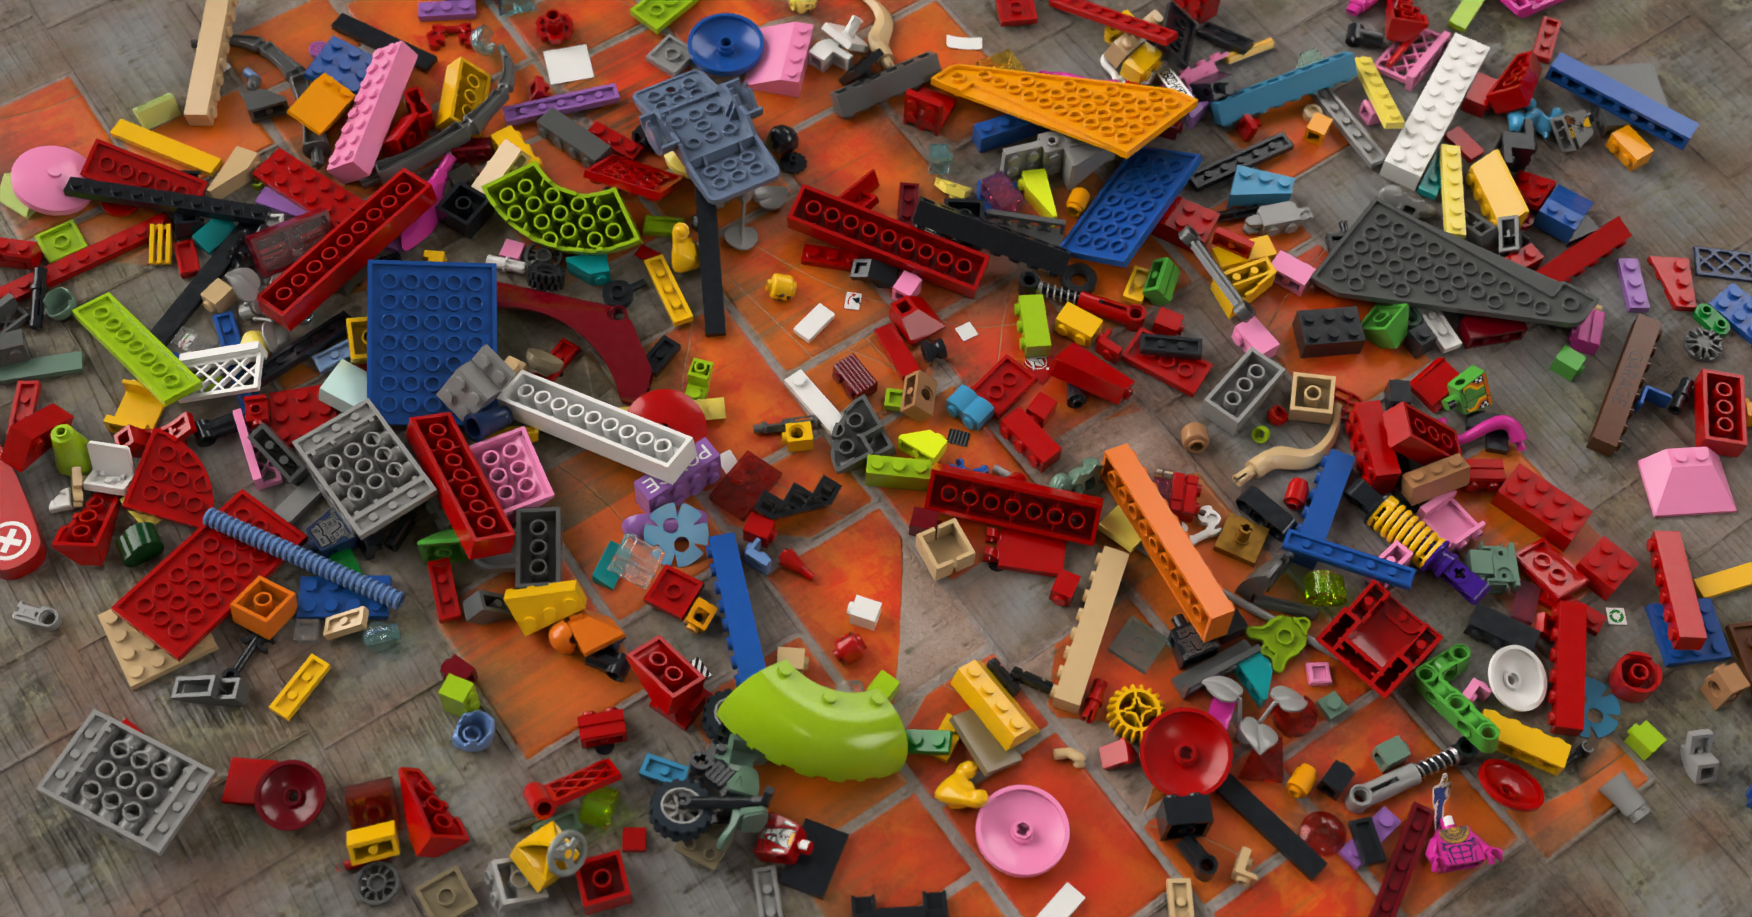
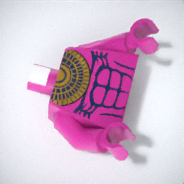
M1445 816L1439 819L1442 829L1436 831L1429 840L1425 853L1432 865V872H1437V874L1477 868L1482 865L1486 858H1488L1490 865L1495 864V859H1498L1500 862L1503 861V851L1500 848L1490 847L1475 832H1472L1471 828L1467 825L1456 827L1453 816Z

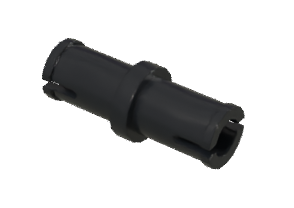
M1683 377L1680 380V384L1672 394L1673 399L1668 407L1670 413L1679 415L1682 412L1684 404L1690 398L1689 393L1694 385V381L1691 378Z

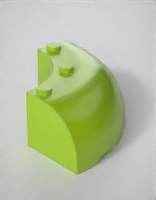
M536 160L481 186L489 202L511 227L526 238L549 249L576 255H603L620 252L643 244L631 213L616 187L590 194L577 193L555 184L548 178Z
M787 659L760 670L741 683L723 701L716 713L734 735L738 734L747 742L746 745L752 750L753 748L766 755L765 758L779 766L784 764L795 769L794 772L812 778L816 775L827 778V781L845 782V780L861 782L867 778L874 777L878 779L900 771L907 758L908 743L903 723L893 705L879 688L856 693L829 689L805 677Z

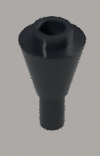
M1067 383V406L1075 409L1081 408L1087 402V397L1080 388Z

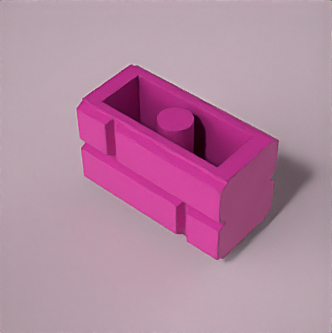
M1592 311L1583 324L1571 329L1568 341H1571L1570 348L1589 355L1596 353L1601 342L1604 312Z

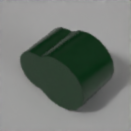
M151 522L134 524L115 542L126 567L139 566L146 561L158 557L164 550V544L156 526Z

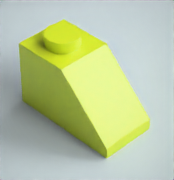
M926 430L901 434L898 437L897 448L915 459L932 460V468L934 462L938 463L946 452L948 440L939 433Z

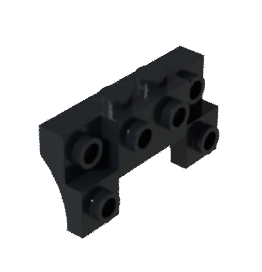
M946 890L934 893L922 891L923 906L877 908V911L875 894L868 897L851 896L852 917L950 916Z

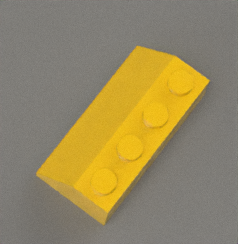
M459 57L449 64L446 69L435 127L443 131L456 121L462 122L464 115L476 109L487 99L492 76L463 57ZM482 132L479 135L474 134L472 137L479 138Z
M1497 149L1471 165L1466 175V182L1470 185L1474 199L1478 202L1481 213L1485 216L1486 220L1498 228V217L1518 214L1521 228L1529 213V209Z
M973 660L958 668L950 684L968 706L973 709L1006 752L1040 732V729L985 663Z

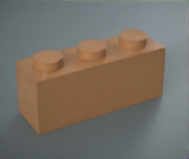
M1458 453L1402 474L1401 493L1411 506L1466 486L1469 484L1470 465Z

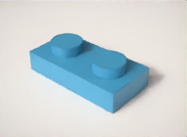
M647 753L639 771V777L660 784L666 781L672 782V779L683 781L686 779L689 767Z

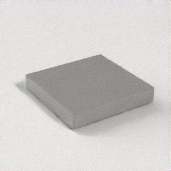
M668 34L645 56L648 63L671 77L680 75L693 62L688 52V45L671 34Z

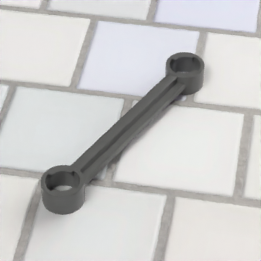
M1187 225L1178 233L1179 238L1195 253L1234 306L1233 311L1243 322L1247 323L1256 315V311L1242 298L1200 241L1201 237L1197 231Z

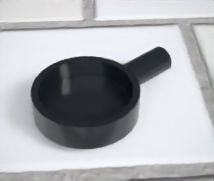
M641 279L632 284L622 280L609 282L605 285L602 292L605 305H621L627 308L633 302V292L647 286L646 281Z

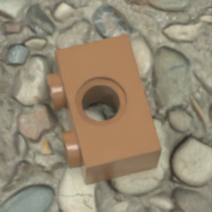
M921 370L905 376L900 412L917 422L932 417L937 380Z
M1724 663L1714 668V673L1704 679L1706 682L1700 687V690L1716 711L1734 703L1751 685L1736 663L1728 666Z

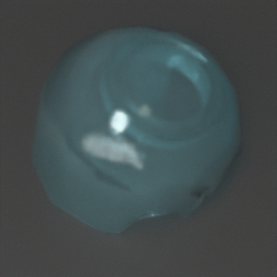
M485 24L471 32L470 42L478 54L489 56L494 52L496 44L491 43L490 38L493 32Z

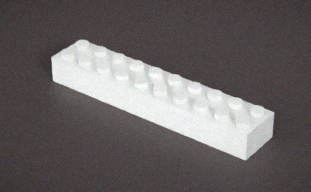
M1458 33L1454 34L1408 117L1404 128L1387 155L1379 173L1380 176L1415 191L1469 91L1477 72H1479L1490 47Z
M521 370L496 398L499 406H507L511 410L512 417L516 421L672 485L698 455L693 437L524 370Z

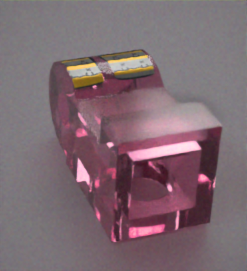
M1156 467L1153 482L1156 483L1162 498H1165L1169 504L1173 470Z

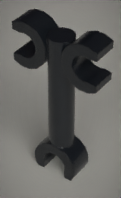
M246 629L251 635L247 638L239 636V639L248 646L234 666L222 672V678H228L230 675H235L234 678L241 677L239 673L255 650L259 648L261 653L268 654L269 651L263 645L268 642L274 645V639L268 640Z

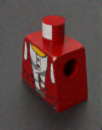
M770 811L767 823L759 835L753 853L761 862L793 865L797 862L800 853L806 855L812 853L814 843L813 841L806 840L807 833L802 826Z

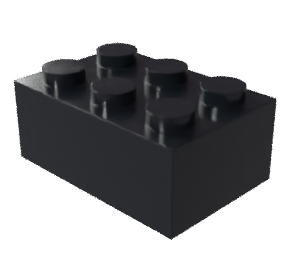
M1357 306L1297 311L1292 323L1300 358L1359 354L1366 341Z

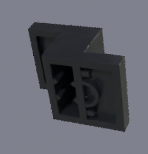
M1525 118L1518 133L1502 131L1494 150H1499L1509 172L1517 173L1519 170L1524 171L1526 166L1530 165L1532 154L1536 153L1537 143L1534 142L1536 128L1533 127V119Z

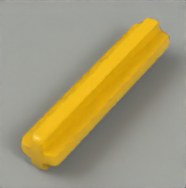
M1267 38L1254 43V46L1244 55L1232 51L1223 59L1229 65L1272 49L1275 42L1272 38Z

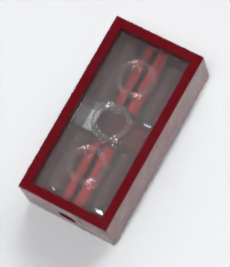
M320 207L244 238L259 275L267 278L287 270L334 229L328 210Z

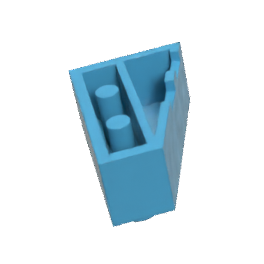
M1237 165L1226 209H1232L1233 206H1244L1245 209L1251 208L1254 204L1270 205L1289 201L1295 178Z

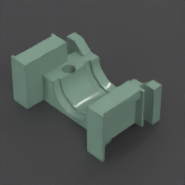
M1481 541L1476 550H1490L1492 552L1494 569L1492 578H1487L1485 581L1491 588L1487 594H1502L1504 596L1509 586H1511V593H1516L1521 584L1514 542H1509L1507 547H1502V543L1499 546H1483V541Z

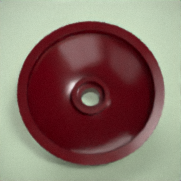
M301 760L281 761L267 769L259 779L254 793L255 808L260 818L269 826L282 831L298 830L312 823L322 811L326 800V785L320 772L309 763ZM294 794H298V799L292 802L291 797Z

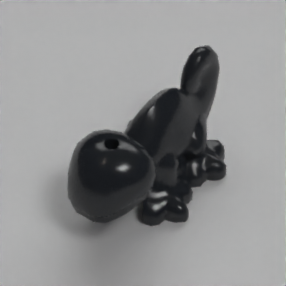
M260 224L256 232L266 229L270 226H268L267 224ZM244 228L239 232L236 243L230 247L226 259L233 260L231 265L233 269L249 268L257 274L253 268L256 266L244 238L249 235V231Z

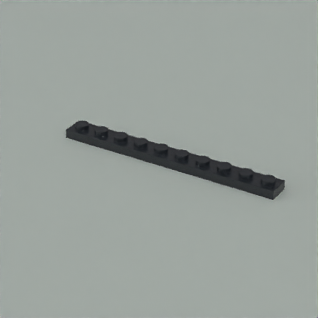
M70 177L63 190L65 196L253 225L267 224L272 213L269 206L78 177Z

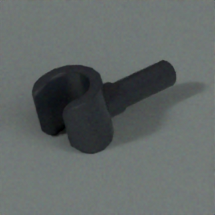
M1588 740L1583 741L1576 748L1574 754L1568 757L1566 765L1579 757L1586 758L1594 751V748L1591 750L1584 748Z

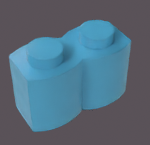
M963 384L946 400L945 408L947 413L954 418L961 419L966 428L977 432L994 415V407Z

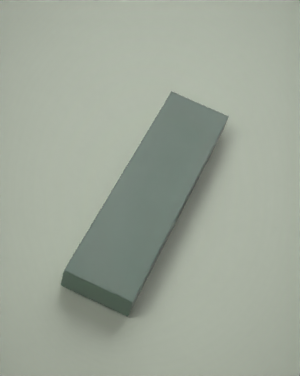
M82 351L31 358L27 361L0 367V385L84 372V354Z

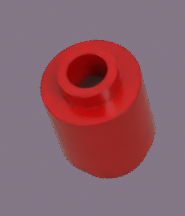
M1297 477L1288 483L1283 502L1289 509L1299 510L1304 508L1309 492L1308 482L1303 478Z

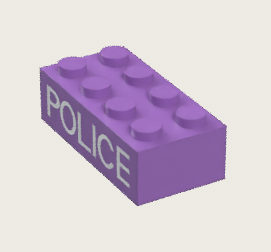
M706 437L695 443L698 455L673 485L648 474L634 482L636 503L644 513H652L660 506L673 502L675 507L680 506L685 499L691 495H697L705 486L714 484L722 476L720 454Z

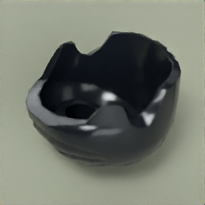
M780 124L771 128L765 143L778 153L783 154L787 150H790L789 153H792L798 148L799 137L793 128Z

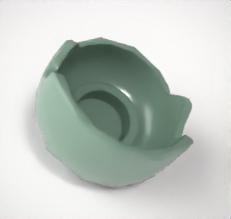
M64 287L53 289L43 299L46 307L44 311L53 320L60 321L73 315L72 310L77 307L76 298Z

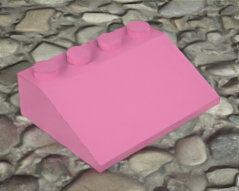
M791 22L759 28L764 38L763 55L757 65L746 72L744 83L747 82L748 88L756 91L799 97L809 59V50L813 44L814 25Z
M524 426L469 446L510 524L516 523V509L539 508L555 497Z

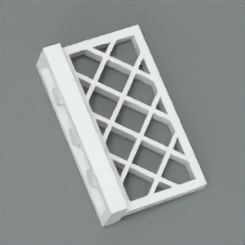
M259 341L180 354L179 360L191 372L198 371L195 375L199 379L203 375L207 379L202 383L203 388L178 400V402L181 404L260 391L263 360H266L268 357L267 350ZM256 361V364L250 370L245 367L249 362ZM238 364L230 373L226 371L230 365ZM218 367L210 376L206 374L209 369ZM244 369L246 373L237 380L235 376ZM224 372L227 376L217 383L215 379ZM251 376L254 377L253 385H243ZM231 380L236 382L231 388H223ZM211 383L216 385L210 392H204Z

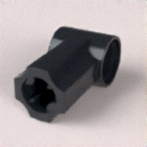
M1351 23L1347 28L1345 43L1351 48L1363 45L1381 49L1385 34L1364 29V26L1360 23Z
M232 413L210 421L208 419L195 421L197 431L194 433V437L199 447H209L216 442L217 438L238 431Z
M603 649L587 656L584 661L585 665L605 672L609 678L618 682L624 681L631 668L626 659V654L621 652L613 654Z
M1192 833L1182 838L1175 847L1193 868L1195 877L1203 882L1211 880L1218 869L1217 859L1206 852ZM1201 864L1208 865L1211 871H1204L1201 868Z

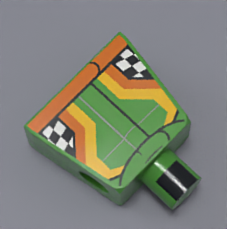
M1474 365L1470 366L1448 383L1449 396L1442 400V405L1447 411L1454 408L1462 414H1469L1493 405L1486 372Z

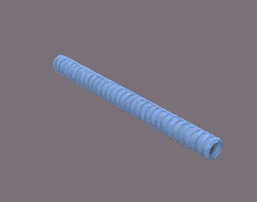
M213 507L208 509L203 517L204 526H209L218 532L221 531L222 534H227L236 540L239 539L240 542L252 545V547L263 550L265 553H270V555L276 556L279 559L282 558L283 561H288L290 564L294 563L295 566H300L301 569H306L315 575L318 574L319 577H324L333 583L337 582V585H343L344 588H349L351 591L355 590L356 593H361L362 596H367L369 599L374 598V601H380L382 605L386 604L387 607L398 610L404 602L405 592L403 591L399 592L398 589H393L389 585L386 587L385 583L380 584L378 580L374 581L373 578H368L367 575H362L360 572L356 573L355 570H350L349 567H343L342 564H337L335 561L331 562V559H325L324 556H319L317 553L313 554L312 551H307L306 548H301L292 542L289 543L288 540L276 537V535L265 532L263 529H258V527L252 526L249 523L246 524L245 521H240V519L234 518L231 515L228 516L227 513H222V511L216 510Z

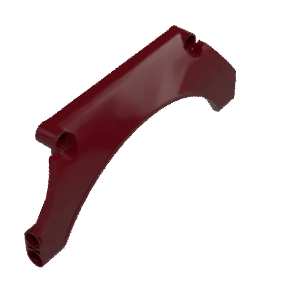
M497 281V310H520L549 317L571 328L588 341L608 366L622 404L631 406L637 398L650 392L654 373L625 307L621 305H605ZM618 314H624L622 320H615Z

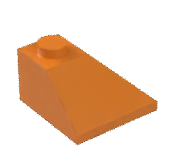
M583 609L563 619L573 633L571 636L572 641L577 643L576 646L585 657L626 637L625 633L611 617L587 609Z

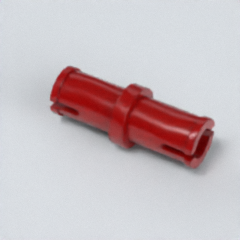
M1101 678L1094 679L1090 694L1086 695L1085 698L1086 705L1080 719L1084 722L1087 717L1086 723L1088 724L1094 723L1098 708L1103 704L1102 697L1108 683L1104 680L1101 685Z

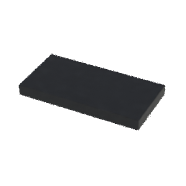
M1171 1L1166 6L1162 26L1177 31L1178 38L1167 46L1157 43L1156 47L1184 71L1188 68L1197 24Z

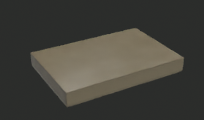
M973 709L956 714L950 718V723L984 776L1014 766L1022 761V757L1015 747L1007 752Z

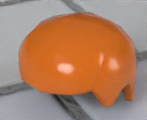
M562 619L553 624L549 630L551 646L556 651L565 655H571L576 651L577 643L570 641L573 633L567 623Z

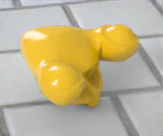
M682 222L675 224L672 229L671 262L674 272L677 273L689 272L700 267L699 247L693 242L691 237H687L689 235V227Z
M969 760L960 763L955 772L937 787L935 798L947 804L951 809L965 807L983 808L986 806L989 798L986 791L975 790L973 783L968 781L978 772L976 762Z

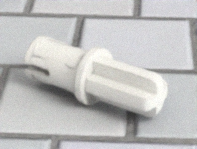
M491 254L486 258V263H497V269H501L505 273L507 271L520 274L526 273L527 265L525 262L512 260L508 256L503 258Z

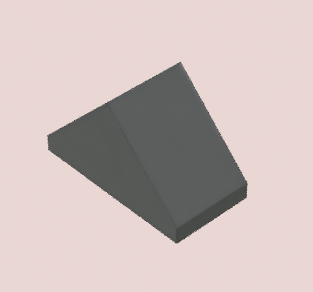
M1518 214L1498 217L1500 254L1521 250L1523 242Z

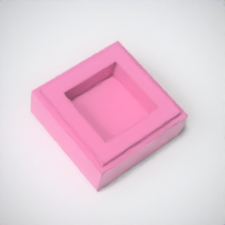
M506 239L499 257L505 258L508 256L512 260L520 261L526 245L522 242Z
M1329 662L1306 663L1305 669L1309 686H1330L1332 684Z

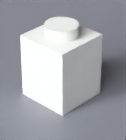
M856 595L855 601H850L846 614H849V623L874 631L881 614L882 603Z

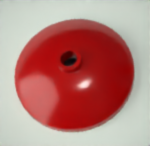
M1489 759L1481 764L1478 770L1480 783L1485 792L1498 804L1517 812H1534L1544 803L1545 795L1541 785L1530 773L1520 766L1502 759Z

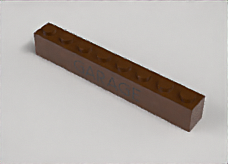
M1640 313L1635 318L1586 448L1608 457L1612 455L1614 450L1618 452L1623 442L1620 437L1625 434L1629 426L1626 420L1631 418L1635 409L1632 408V404H1635L1640 396V392H1637V390L1643 386L1646 379L1643 374L1644 372L1647 373L1652 363L1648 360L1654 356L1657 346H1654L1655 342L1658 343L1663 333L1660 331L1662 322Z

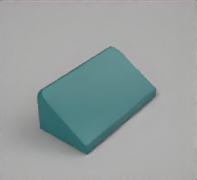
M212 218L192 238L196 246L211 255L220 247L237 225L233 221Z
M610 540L592 574L593 583L613 590L632 553Z

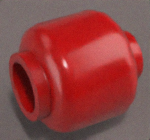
M848 632L835 640L834 645L836 649L833 650V653L838 662L844 661L845 664L851 665L865 656V649L867 647L859 633Z

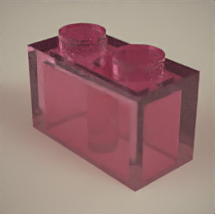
M1002 171L982 179L980 192L994 210L1015 213L1021 211L1023 196L1020 191L1015 189L1011 179L1006 177Z

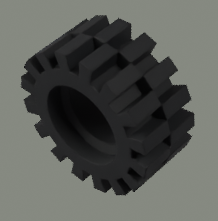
M536 262V264L532 263L529 265L528 286H531L533 289L536 288L538 291L541 289L543 292L547 290L550 292L555 290L557 292L559 289H563L565 280V269L563 267H559L558 264L553 265V263L546 264V262H542V264Z

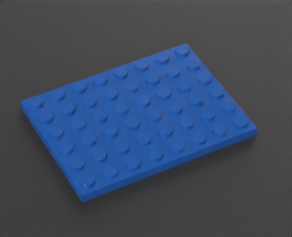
M368 260L367 398L371 400L389 426H408L410 417L451 412L458 427H464L463 422L436 394L457 368L472 360L485 344L497 354V263ZM497 399L481 409L480 412L497 407Z

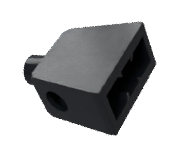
M1221 71L1190 83L1192 94L1196 96L1198 102H1215L1236 93L1232 74Z

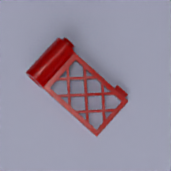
M607 758L545 785L540 782H531L524 788L523 798L536 818L546 820L554 815L556 807L622 780V776L612 761Z

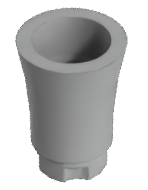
M1624 771L1618 773L1598 789L1633 824L1651 811Z

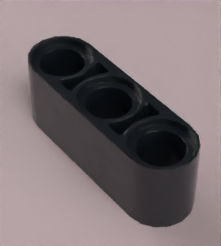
M1250 486L1236 499V505L1243 513L1257 524L1269 528L1268 533L1279 541L1285 539L1288 528L1294 530L1297 527V522L1292 515L1255 486Z

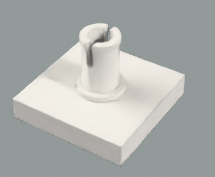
M852 15L846 27L827 22L822 27L826 33L848 50L867 53L870 48L867 43L855 35L863 22L855 15Z

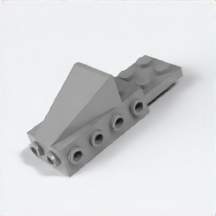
M1049 131L1038 134L1037 141L1004 148L1000 175L1002 179L1012 178L1021 175L1022 171L1045 168L1047 175H1054L1060 172L1067 190H1071L1103 163L1114 160L1115 153L1056 131Z

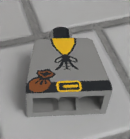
M1582 109L1550 119L1562 153L1578 150L1593 135L1594 131L1591 123L1594 122V116L1591 113H1586V110Z

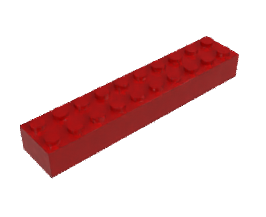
M402 168L257 295L255 300L262 313L291 332L368 263V260H372L438 201L432 184L406 168Z
M802 184L787 217V227L867 259H874L897 267L901 272L905 270L909 273H914L924 281L973 300L989 264L990 256L806 184Z

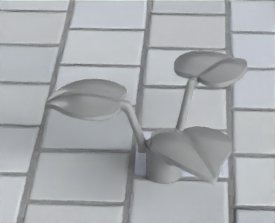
M763 186L738 196L737 199L742 203L741 227H729L725 231V241L738 250L753 248L757 243L758 233L753 227H744L746 203L753 197L754 202H759L760 207L763 209L777 210L784 205L789 187ZM732 199L727 200V201H725V202H726V203H730V202L732 201ZM722 202V203L716 205V208H717V209L723 208L724 205H725V202Z
M237 268L226 273L224 276L231 283L237 296L244 301L238 309L240 317L243 320L253 319L254 322L264 321L261 328L262 336L272 355L288 346L291 340L289 331L278 323H274L271 318L259 317L262 315V311L255 300L260 293L257 290L260 287L258 275L249 268ZM277 273L273 275L270 279V283H272L282 273Z
M1212 676L1202 681V684L1207 687L1208 691L1220 701L1227 703L1238 702V718L1236 723L1239 727L1235 738L1243 744H1251L1259 755L1273 747L1278 741L1277 733L1268 725L1261 724L1272 709L1279 704L1284 711L1300 712L1308 704L1307 700L1295 690L1286 686H1276L1270 693L1275 701L1271 703L1258 721L1252 717L1242 719V698L1240 696L1243 694V688L1237 682L1223 676Z

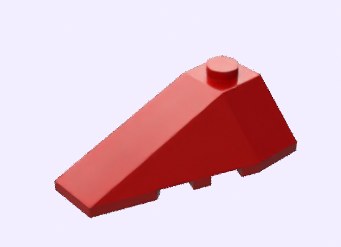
M1386 0V39L1394 43L1409 40L1428 28V17L1425 14H1420L1421 9L1414 7L1412 0Z
M400 767L398 773L408 835L416 856L437 858L467 844L470 838L462 821L458 816L453 817L447 810L449 807L445 800L441 801L435 795L436 788L419 768Z

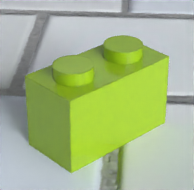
M449 673L438 692L444 710L459 717H462L464 713L478 711L480 700L474 683Z

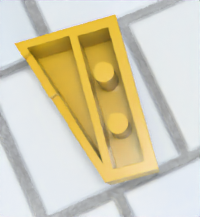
M1267 256L1224 271V274L1248 303H1251L1272 286L1277 273ZM1213 279L1210 290L1228 319H1231L1236 315L1233 311L1234 306Z
M570 580L548 583V585L538 587L533 585L523 589H506L504 601L524 636H528L585 609L587 597L578 581Z

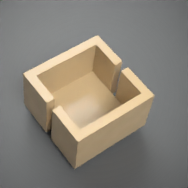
M956 518L938 525L937 540H935L936 529L934 527L916 534L915 547L935 581L953 574V569L958 572L974 565L976 552Z

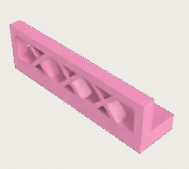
M241 408L233 410L234 419L257 490L283 483L280 471L274 465L272 467V463L269 460L266 464L258 461L262 453L247 438L255 429H249L246 415H243ZM268 470L276 473V478L264 481L263 477Z

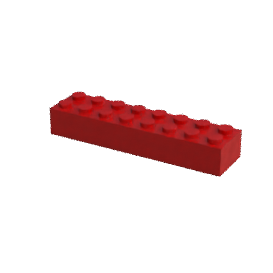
M451 412L410 417L406 438L424 473L438 491L436 496L469 560L511 553L516 533Z
M934 462L924 508L939 511L941 514L1094 546L1103 498Z

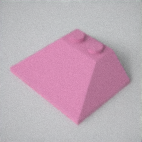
M1710 448L1665 449L1638 460L1637 464L1654 518L1736 513L1737 509L1720 457Z

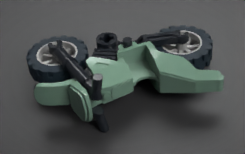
M725 689L723 692L717 691L714 696L709 697L704 706L702 727L704 732H707V737L711 740L707 752L697 751L691 755L686 779L683 781H679V779H672V782L666 781L662 783L661 787L658 786L654 791V795L652 794L648 811V815H650L649 822L654 825L653 829L655 832H660L661 837L665 839L670 838L673 842H678V840L690 842V839H698L700 834H704L708 826H712V824H729L717 841L716 848L722 851L731 841L736 829L741 832H759L767 823V808L770 806L774 788L767 786L762 797H759V774L753 769V765H764L769 760L765 758L766 755L755 748L753 750L746 745L747 742L738 734L734 735L723 722L719 721V717L716 715L723 701L733 691L731 689ZM695 776H701L698 778V780L693 778ZM670 801H673L674 805H670V804H666V803H667V802H670ZM664 810L672 811V813L667 815Z

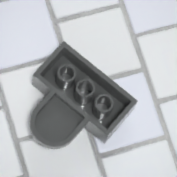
M561 507L516 509V528H513L516 536L511 553L473 559L479 569L488 573L516 572V589L562 582L563 517Z

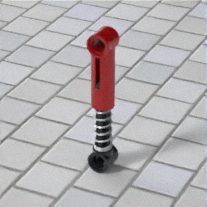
M1025 271L1020 275L1019 295L1043 294L1047 299L1060 300V303L1070 302L1097 317L1123 324L1127 330L1137 332L1144 325L1146 309L1140 304H1131L1129 306L1081 291L1080 294H1077L1076 291L1073 293L1070 292V289L1064 290L1063 287L1057 288L1056 285L1045 284L1039 278V275L1033 271Z

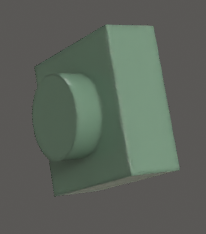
M1336 691L1319 699L1315 704L1328 722L1344 714L1349 709Z

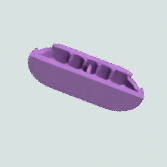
M696 509L702 516L693 525L707 523L708 525V515L704 511ZM652 513L637 514L625 519L622 522L624 536L634 541L637 545H645V525L658 526L649 517ZM667 518L663 523V528L668 533L676 532L679 527L678 521L674 518ZM678 537V538L675 540V542H676V541H685V540H688V539L685 538V537Z

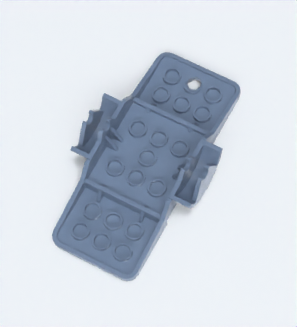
M691 70L639 90L632 95L634 104L642 113L639 116V120L653 150L659 156L673 151L685 166L686 174L709 203L718 205L779 179V166L757 135L752 119L762 116L763 107H758L753 89L748 88L747 82L741 86L740 79L735 78L718 86L703 71Z

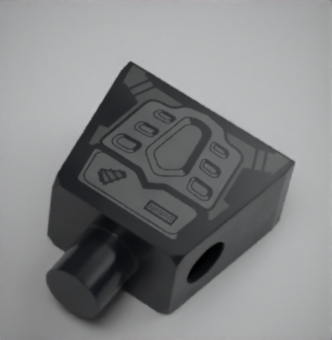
M1178 614L1171 619L1175 628L1171 630L1168 640L1179 670L1217 655L1220 644L1216 639L1203 643L1192 623L1187 622L1183 614Z

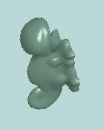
M1085 458L1082 466L1072 469L1068 475L1064 473L1056 474L1051 479L1049 487L1067 491L1075 489L1076 493L1086 495L1099 494L1105 486L1103 482L1098 481V475L1104 466L1096 458Z

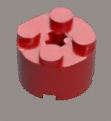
M1632 651L1622 656L1612 667L1608 675L1611 693L1616 698L1626 702H1644L1661 684L1662 670L1659 664L1656 665L1651 660L1652 657L1639 651Z

